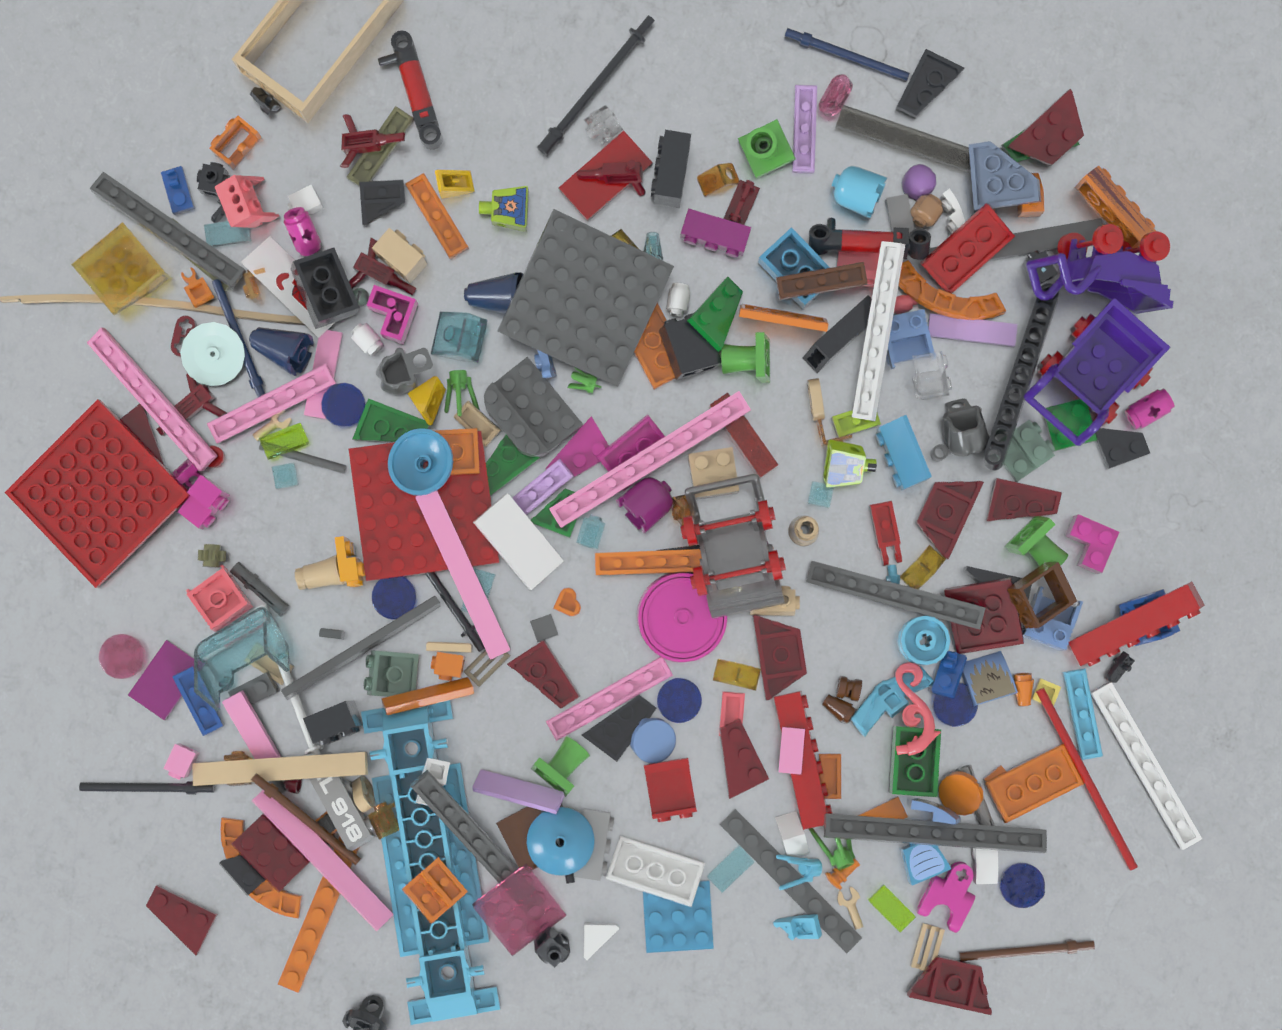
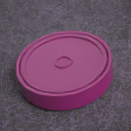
M690 572L669 573L656 579L644 591L637 608V624L646 644L657 655L674 662L695 661L708 655L720 643L727 626V616L712 619L707 596H698L697 589H692L690 576L694 574Z

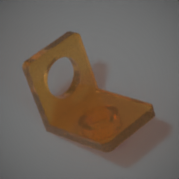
M732 163L718 164L697 176L704 196H708L726 185L738 184L740 181ZM726 169L731 172L732 179L727 176Z
M818 419L816 424L821 446H827L828 440L825 438L822 421ZM852 435L838 437L832 440L841 442L849 441L852 439Z

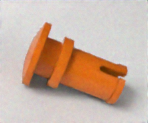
M853 859L854 864L847 868L838 870L834 867L831 874L826 872L825 875L828 881L834 887L841 890L840 884L842 882L845 883L847 881L846 878L860 866L856 859Z

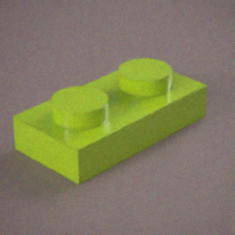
M853 410L831 417L838 438L881 425L878 413L876 414L875 421L853 418Z

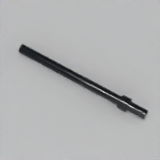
M187 781L186 783L80 782L79 791L186 792L187 795H196L197 792L214 793L215 785L193 786V781Z

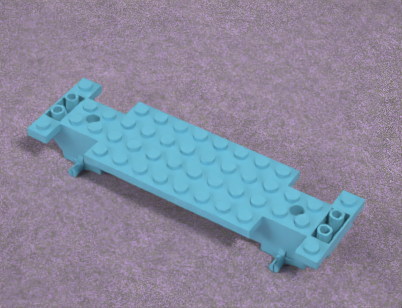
M451 700L392 715H387L384 708L362 711L364 734L378 731L383 732V749L370 751V755L379 754L371 756V761L385 758L389 769V775L372 778V785L400 957L416 954L420 956L421 970L419 976L406 978L407 988L421 985L425 998L407 1002L410 1023L414 1025L431 1021L435 1022L500 1010L497 986L481 989L474 988L473 976L485 975L483 965L471 967L468 945L490 941L477 860L428 805L416 803L417 793L410 786L413 781L422 775L427 758L438 760L436 749L448 748V743L439 745V743L447 742L446 738L434 740L432 722L454 719ZM410 742H414L418 746V751L415 755L407 752L406 747ZM461 763L449 765L446 785L443 787L469 815ZM439 857L468 892L431 924L404 893L402 888ZM446 966L451 967L454 970V976L451 978L445 977L442 969Z

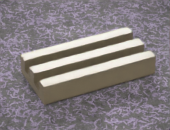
M486 649L463 672L480 687L511 656L509 653H504V656L480 680L477 677L497 658H489L472 674L470 671L487 655Z

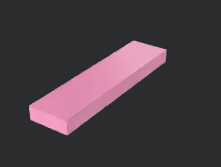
M327 330L318 338L312 370L327 364L333 378H335L343 336L342 332ZM333 386L307 399L304 411L305 416L327 419Z
M243 690L222 701L255 759L281 757Z

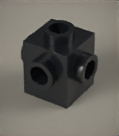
M210 162V165L203 164L202 170L199 169L197 173V182L199 183L197 189L201 194L218 197L215 186L230 178V175H228V171L220 163Z
M548 926L534 940L535 953L538 954L541 961L546 964L549 963L555 968L560 962L563 963L569 957V939L562 932L558 933Z

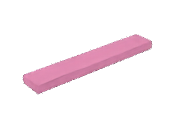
M324 364L207 423V426L218 444L335 385L336 382L327 364Z
M659 657L547 720L546 723L557 741L668 679L673 674L664 658Z

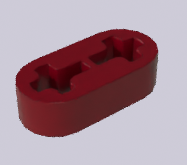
M190 316L178 318L174 328L171 351L180 358L181 353H179L176 346L181 345L182 339H185L188 333L197 327L196 321ZM189 321V324H191L192 327L187 328L186 334L184 335L185 330L181 327V325L186 324V322Z

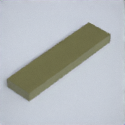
M395 106L378 131L383 134L406 133L414 118ZM399 142L387 143L381 146V151L363 153L346 178L359 186V182L373 181Z

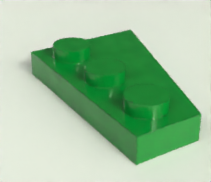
M368 398L352 440L396 442L403 434L414 429H429L430 425L423 419Z
M507 435L500 441L486 462L490 497L540 459V457H530L521 454Z

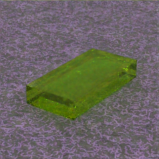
M301 423L259 438L267 460L309 444Z
M884 884L868 899L900 933L916 918Z

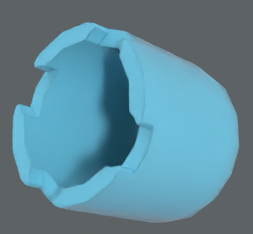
M849 166L843 170L841 175H835L832 186L835 187L834 198L841 206L871 218L875 211L873 210L876 202H879L884 190L887 177L858 166Z

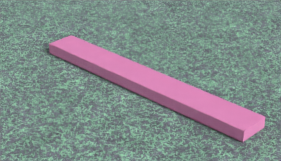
M100 328L87 344L199 471H204L217 457L216 453L105 328Z
M438 491L428 495L416 496L415 498L489 658L493 659L510 651L511 649Z
M262 790L252 802L355 910L378 931L394 914L313 830L275 799L267 797L263 793L264 790Z

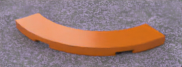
M909 260L902 262L898 286L918 304L933 312L964 320L994 318L1006 312L997 293L969 298L957 297L955 294L948 293L939 288L937 290L926 282L927 280L915 270Z
M221 818V843L226 859L241 855L231 844L244 832L245 820ZM266 880L249 894L257 903L275 913L297 919L300 917L302 895L293 894L285 890H281L278 893Z

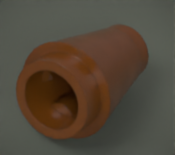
M830 694L822 704L841 723L845 722L846 724L850 722L851 717L857 710L853 707L852 703Z

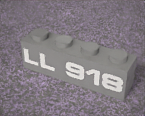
M343 777L309 779L347 849L353 851L375 838L372 832L375 830V827L369 818L365 819L363 813L357 808L351 793L353 792L352 785L348 780H344Z

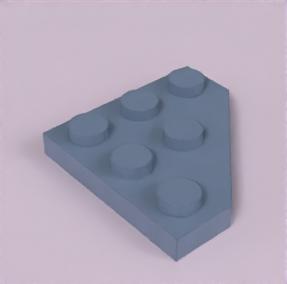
M991 141L969 144L975 211H978L986 203L994 209L1041 202L1038 178Z

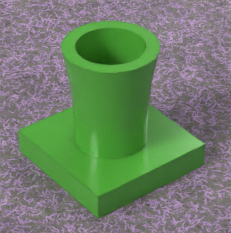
M778 119L738 138L756 179L796 160ZM768 143L766 149H761L764 144Z
M755 332L756 346L724 344L721 350L723 374L756 370V378L761 383H770V339L765 332Z
M1035 516L1005 545L1011 553L1024 556L1029 552L1039 566L1045 562H1059L1061 566L1068 557V553L1058 547L1046 535L1056 524L1050 518Z
M566 736L548 764L539 757L531 770L554 789L563 791L564 797H566L574 787L567 780L568 777L581 763L590 757V754L580 744Z

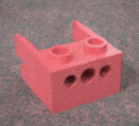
M233 175L215 186L231 227L257 228L263 224L262 222H271L280 217L275 212H263L253 185L255 186L265 180L264 177Z
M223 564L220 566L222 569L194 589L186 590V595L198 612H200V615L203 616L210 629L216 633L254 607Z

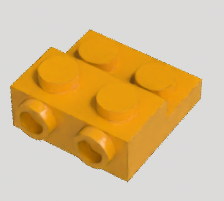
M344 536L334 537L340 582L350 587L363 586V576H365L364 563L361 562V559L352 557L355 555L353 542H350Z

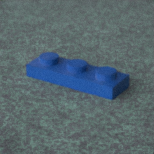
M191 666L173 675L172 677L202 735L205 736L222 727L223 723L194 667Z

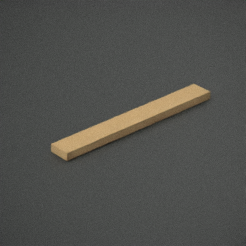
M367 752L192 763L193 786L253 782L251 778L256 773L266 781L368 775Z

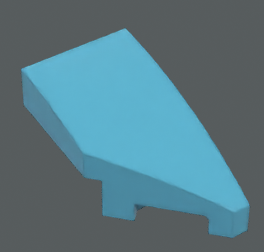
M817 914L776 919L773 922L776 928L780 927L788 933V938L792 941L796 937L798 939H819L822 936Z

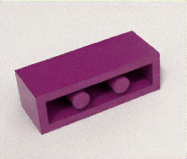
M688 208L680 238H683L685 243L696 245V243L705 245L704 248L708 250L726 251V255L738 258V256L744 255L752 227Z

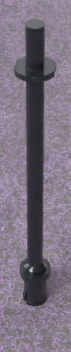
M648 15L636 30L633 28L629 29L631 36L557 127H550L548 129V134L537 146L540 152L548 156L555 145L564 139L563 132L635 44L638 41L641 43L645 42L643 35L655 21L651 16Z
M425 573L463 628L464 632H462L461 637L463 638L467 635L478 652L484 650L485 647L475 632V625L471 626L436 573Z

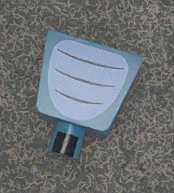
M909 844L901 848L908 882L912 886L951 870L949 863L938 846Z

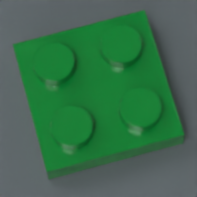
M1081 399L1046 407L1050 413L1076 436H1079L1092 424L1088 405ZM1044 417L1050 442L1055 448L1054 451L1076 446ZM1096 434L1083 444L1097 441Z

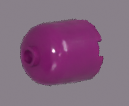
M646 477L621 495L616 502L619 508L624 506L627 510L626 518L638 530L642 528L645 534L671 510L673 499L670 492L672 489L664 480L660 482L655 478Z

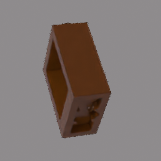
M1045 562L1007 588L1010 601L1016 607L1019 619L1025 628H1040L1077 602L1059 562ZM1044 576L1055 602L1035 615L1024 589Z

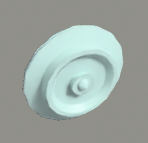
M216 322L200 324L192 329L183 340L181 348L182 365L188 375L198 383L209 386L224 385L234 379L243 367L245 358L243 342L238 334L227 325Z

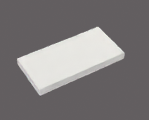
M508 493L502 496L473 522L529 590L536 587L564 561Z
M620 836L606 880L692 907L705 863Z

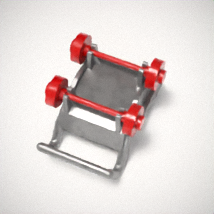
M750 474L686 488L685 496L691 516L683 517L684 525L680 526L683 539H687L689 546L698 545L699 539L702 559H699L701 566L693 567L694 575L690 576L692 589H697L698 596H707L712 619L785 604L780 579H783L782 571L786 570L784 557H779L778 551L773 550V545L767 544L765 530L773 529L772 521L776 520L774 508L769 507L768 501L764 499L758 474ZM749 482L752 483L758 511L750 510V513L705 523L703 520L701 521L694 494Z

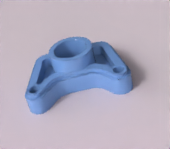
M537 350L539 354L534 355L537 369L542 371L543 378L555 377L556 370L552 356Z

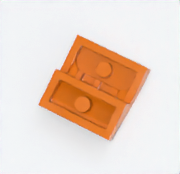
M439 857L402 888L404 893L431 924L468 892Z

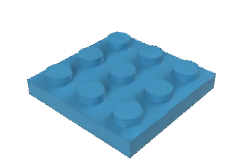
M709 880L699 882L692 907L643 892L646 953L714 949Z

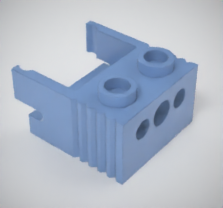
M924 309L893 316L886 355L887 363L890 365L891 370L895 369L896 366L894 364L928 356H931V361L936 359Z
M1042 586L1038 587L1037 593L1033 595L1030 604L1035 615L1055 602V600L1043 596L1042 589L1044 587ZM1077 601V606L1068 607L1040 628H1025L1023 625V637L1061 651L1067 650L1068 641H1070L1071 633H1073L1072 630L1075 627L1083 601Z

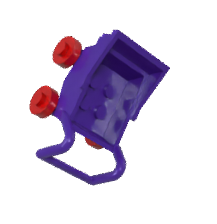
M1106 224L1094 231L1093 238L1090 241H1086L1079 233L1065 234L1058 242L1059 254L1029 260L1026 263L1033 292L1041 300L1052 299L1064 286L1069 293L1074 295L1081 294L1087 289L1088 292L1098 293L1111 301L1115 298L1135 314L1173 308L1174 301L1170 300L1171 289H1168V285L1161 283L1159 265L1156 264V261L1163 260L1169 254L1170 241L1164 233L1159 231L1145 234L1140 241L1139 247L1132 248L1124 240L1123 233L1119 227L1114 224ZM1093 246L1092 256L1086 258L1088 247ZM1058 263L1061 273L1059 279L1047 291H1043L1036 268Z
M1115 298L1096 317L1090 313L1086 318L1082 316L1073 325L1076 328L1071 334L1076 339L1072 343L1074 347L1065 357L1059 351H1056L1052 356L1047 354L1040 362L1042 367L1038 371L1042 377L1024 394V400L1076 446H1081L1106 422L1110 424L1118 415L1116 411L1120 405L1115 400L1124 390L1129 393L1138 385L1143 387L1151 378L1149 374L1153 370V366L1171 348ZM1053 377L1058 378L1092 408L1091 410L1094 413L1098 414L1094 422L1079 436H1076L1034 398Z

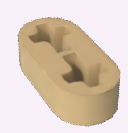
M819 378L807 380L812 419L813 421L824 420L825 414Z
M362 775L352 781V791L357 808L365 813L373 808L375 804L373 788L369 780Z

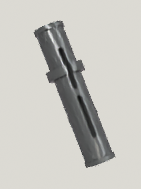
M240 562L236 563L230 570V573L244 584V588L254 592L279 616L289 607L286 602L258 579L259 576L256 573L252 574Z

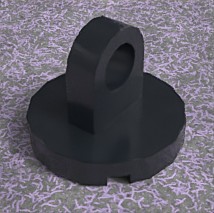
M378 996L366 997L358 1010L350 1009L346 1011L342 1020L344 1026L347 1029L350 1026L353 1030H387L386 1025L380 1020L384 1012L383 1001ZM370 1004L379 1006L374 1012H369L366 1009Z

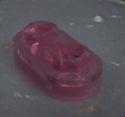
M840 74L835 76L820 99L819 109L825 116L831 117L836 115L849 96L853 83L846 75Z

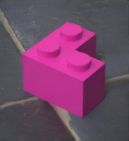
M374 285L366 306L371 311L386 315L380 332L381 336L404 345L418 302L414 298Z
M200 475L187 491L190 497L178 510V513L197 528L203 530L214 522L216 512L218 510L222 511L226 507L230 494L209 478Z
M1079 514L1073 516L1065 537L1085 545L1077 566L1095 574L1103 573L1119 531Z

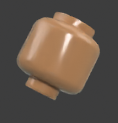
M932 194L920 196L910 210L914 224L921 228L924 226L933 227L943 213L941 200Z

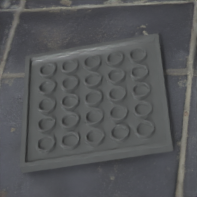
M553 209L497 331L618 387L674 266Z

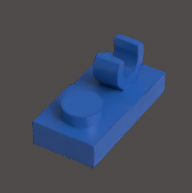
M179 166L162 171L161 176L172 213L176 215L195 209L183 167Z
M947 651L941 660L932 687L933 694L955 698L966 664V655Z

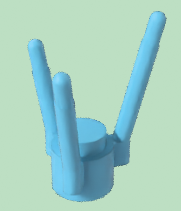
M776 855L777 859L799 865V872L804 875L803 878L779 886V890L788 889L804 882H812L813 877H818L822 873V863L819 859Z

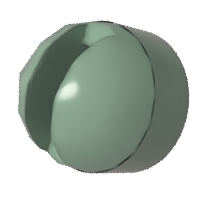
M357 288L353 293L357 300L359 291H362L358 305L364 306L369 300V294L365 289Z

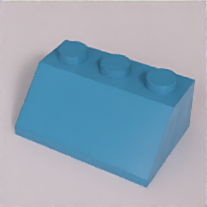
M907 415L877 429L878 433L875 436L879 446H883L885 449L884 459L888 467L892 466L894 471L892 478L896 487L900 486L902 491L923 483L932 477Z

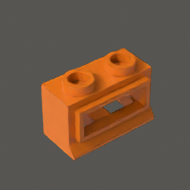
M237 115L235 119L232 118L228 121L225 131L212 140V146L209 149L234 170L260 140L261 135ZM243 128L249 135L238 145L234 153L227 158L221 152Z

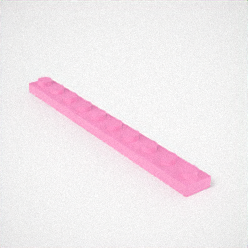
M740 391L736 392L549 508L561 528L750 412V407Z

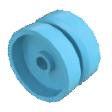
M921 616L910 619L902 626L898 634L897 643L899 651L906 660L917 665H929L937 663L944 658L949 650L950 636L943 622L935 617ZM922 637L926 638V644H920L919 641L922 640Z

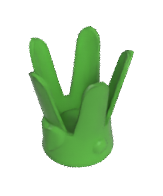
M576 367L574 368L579 372L573 371L571 378L582 384L570 383L567 387L570 389L586 390L588 393H593L595 386L602 388V386L596 384V376L589 373L586 374Z

